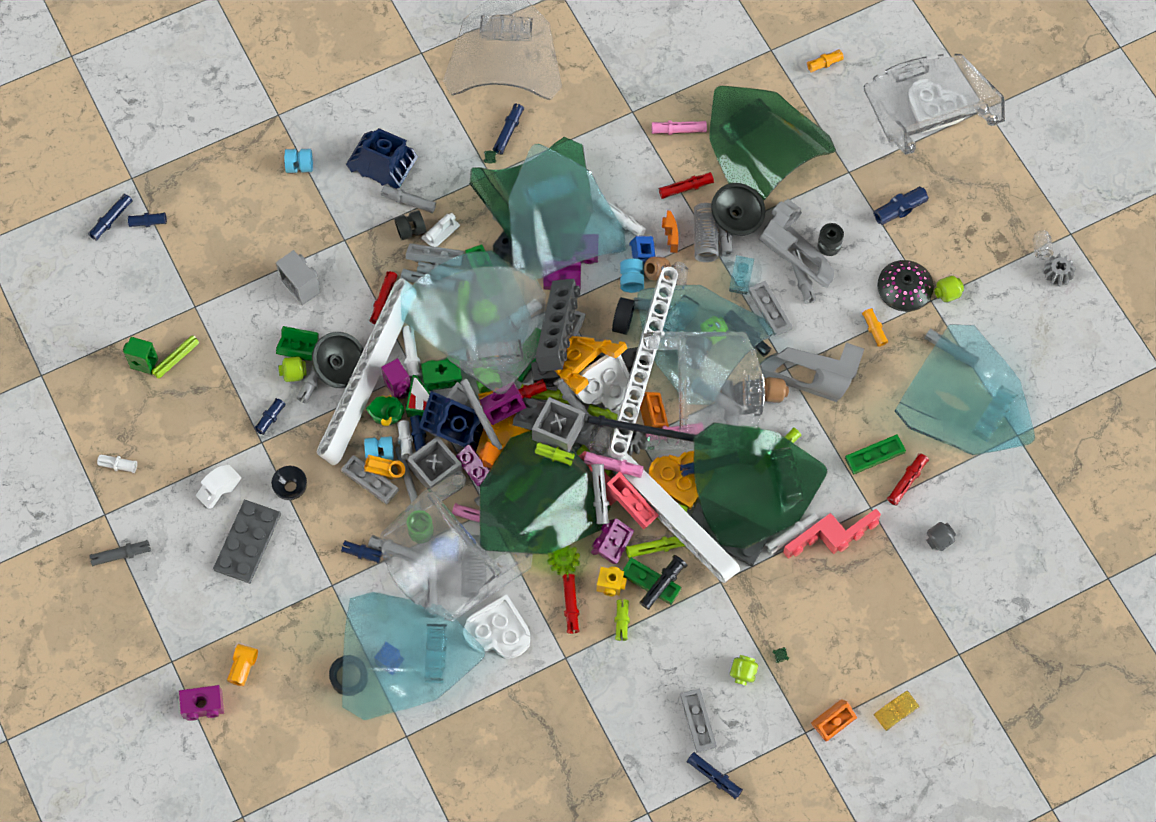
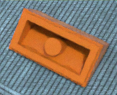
M645 392L640 406L644 425L662 428V426L669 427L661 394Z
M841 699L813 720L811 724L827 742L857 719V716L848 701Z

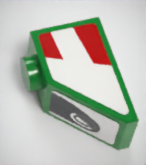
M417 375L412 376L406 406L407 417L414 415L423 416L430 392Z

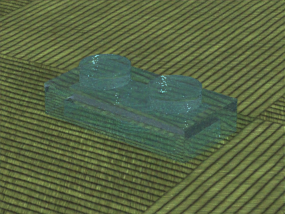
M736 255L729 287L730 292L748 294L754 265L753 258Z

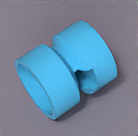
M285 149L286 173H297L298 170L302 173L313 171L312 149H300L299 152L296 149Z
M639 259L623 260L620 263V273L622 274L620 277V289L628 293L642 291L644 289V262Z
M392 436L381 437L380 440L376 438L364 439L366 459L368 455L394 461ZM379 447H383L382 452H379Z

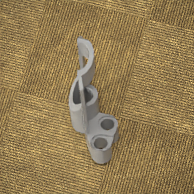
M790 199L779 202L771 213L773 217L760 235L759 240L786 261L794 263L822 287L828 288L834 278V269L827 263V259L791 227L802 214L801 208ZM792 247L799 250L819 267L817 274L787 250Z
M846 343L840 360L787 347L780 353L767 357L758 365L756 370L759 376L781 378L788 386L837 402L846 392L852 379L854 380L864 348ZM789 361L815 370L816 373L813 382L808 384L775 371L779 366Z

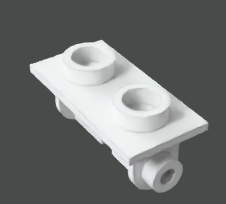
M453 213L446 214L421 238L430 246L438 247L460 224L455 221L456 217Z

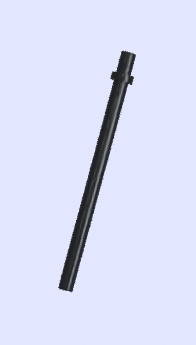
M589 415L587 418V423L596 424L602 428L607 426L710 445L712 441L711 437L612 420L601 415L599 417Z

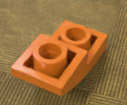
M667 210V216L662 219V228H665V235L668 236L667 245H671L670 252L678 253L679 237L676 220L672 212Z
M486 442L485 448H481L480 460L483 462V467L491 468L492 475L500 476L504 459L503 455L497 447L490 442Z

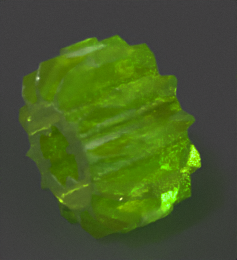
M560 542L559 548L553 545L552 551L548 552L549 559L547 560V564L552 565L550 567L551 571L557 570V575H561L562 571H565L567 576L569 570L575 572V566L580 565L578 560L580 553H576V546L570 548L569 542L566 546H563L562 542Z

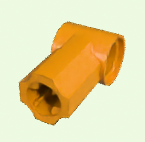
M368 455L365 460L364 471L385 476L388 479H396L404 475L405 466L401 461H392ZM392 465L397 467V475L391 472Z
M241 644L236 646L233 654L234 662L227 678L228 682L237 686L245 685L250 668L254 666L257 660L258 649Z

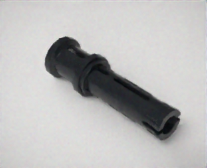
M673 555L672 561L666 568L662 569V575L639 603L645 609L650 610L667 586L677 580V575L683 568L688 566L687 563L677 555Z

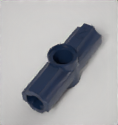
M919 186L904 195L900 193L894 196L889 203L874 210L875 220L878 224L884 225L897 217L903 218L907 216L914 208L928 201L927 191L924 187Z

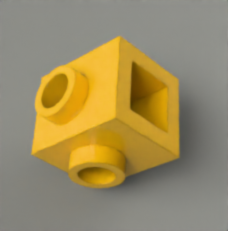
M613 566L609 568L600 567L596 591L610 597L620 596V592L625 590L627 578H624V571Z

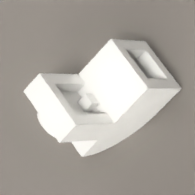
M230 465L220 466L205 476L201 481L203 485L195 496L208 509L213 508L222 494L233 491L241 477Z

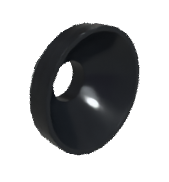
M296 466L281 467L272 477V489L281 499L295 500L302 496L307 488L306 475ZM289 482L295 483V490L287 491L285 489L286 484Z

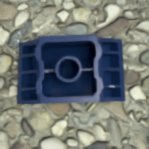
M378 128L375 131L364 133L346 165L351 173L358 170L362 177L373 179L380 183L381 186L388 184L390 187L398 189L403 184L418 156L412 148L406 146L407 140Z
M430 392L419 428L462 447L471 445L477 451L483 426L475 410L436 392Z

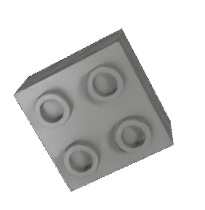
M293 250L278 260L276 266L280 280L301 305H304L320 293V282L317 279L318 274L314 268H309L306 265L305 258Z
M549 397L532 428V440L554 448L558 446V449L569 452L585 423V412Z
M438 436L407 458L409 469L431 495L463 473L461 462Z

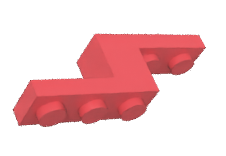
M584 451L572 462L571 466L594 491L591 465L584 464L586 451ZM604 472L606 498L609 501L607 506L610 507L618 501L644 530L659 515L620 472L612 479Z
M874 509L847 530L830 513L787 544L783 553L788 559L793 555L796 557L804 550L803 548L806 545H813L819 538L833 554L837 551L842 552L849 546V542L859 540L864 535V531L874 529L879 524L881 513Z

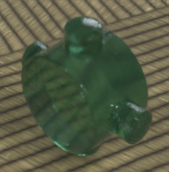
M491 150L484 151V163H496L495 155L497 152Z
M785 647L773 650L772 653L775 654L776 663L789 660Z

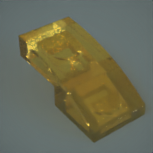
M907 690L873 715L882 727L888 731L920 706Z

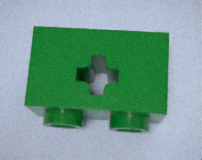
M131 336L123 347V353L131 369L152 375V369L155 368L159 359L152 342Z
M448 357L441 361L429 360L421 363L424 386L428 391L453 388L457 382L461 384L462 375L459 358Z

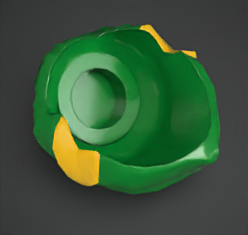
M391 395L378 396L366 407L372 419L377 424L383 426L399 422L405 412L403 404Z

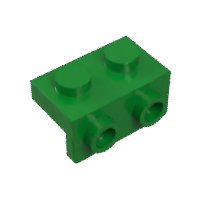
M283 326L281 338L276 347V354L286 357H300L303 360L312 361V352L319 340V333Z

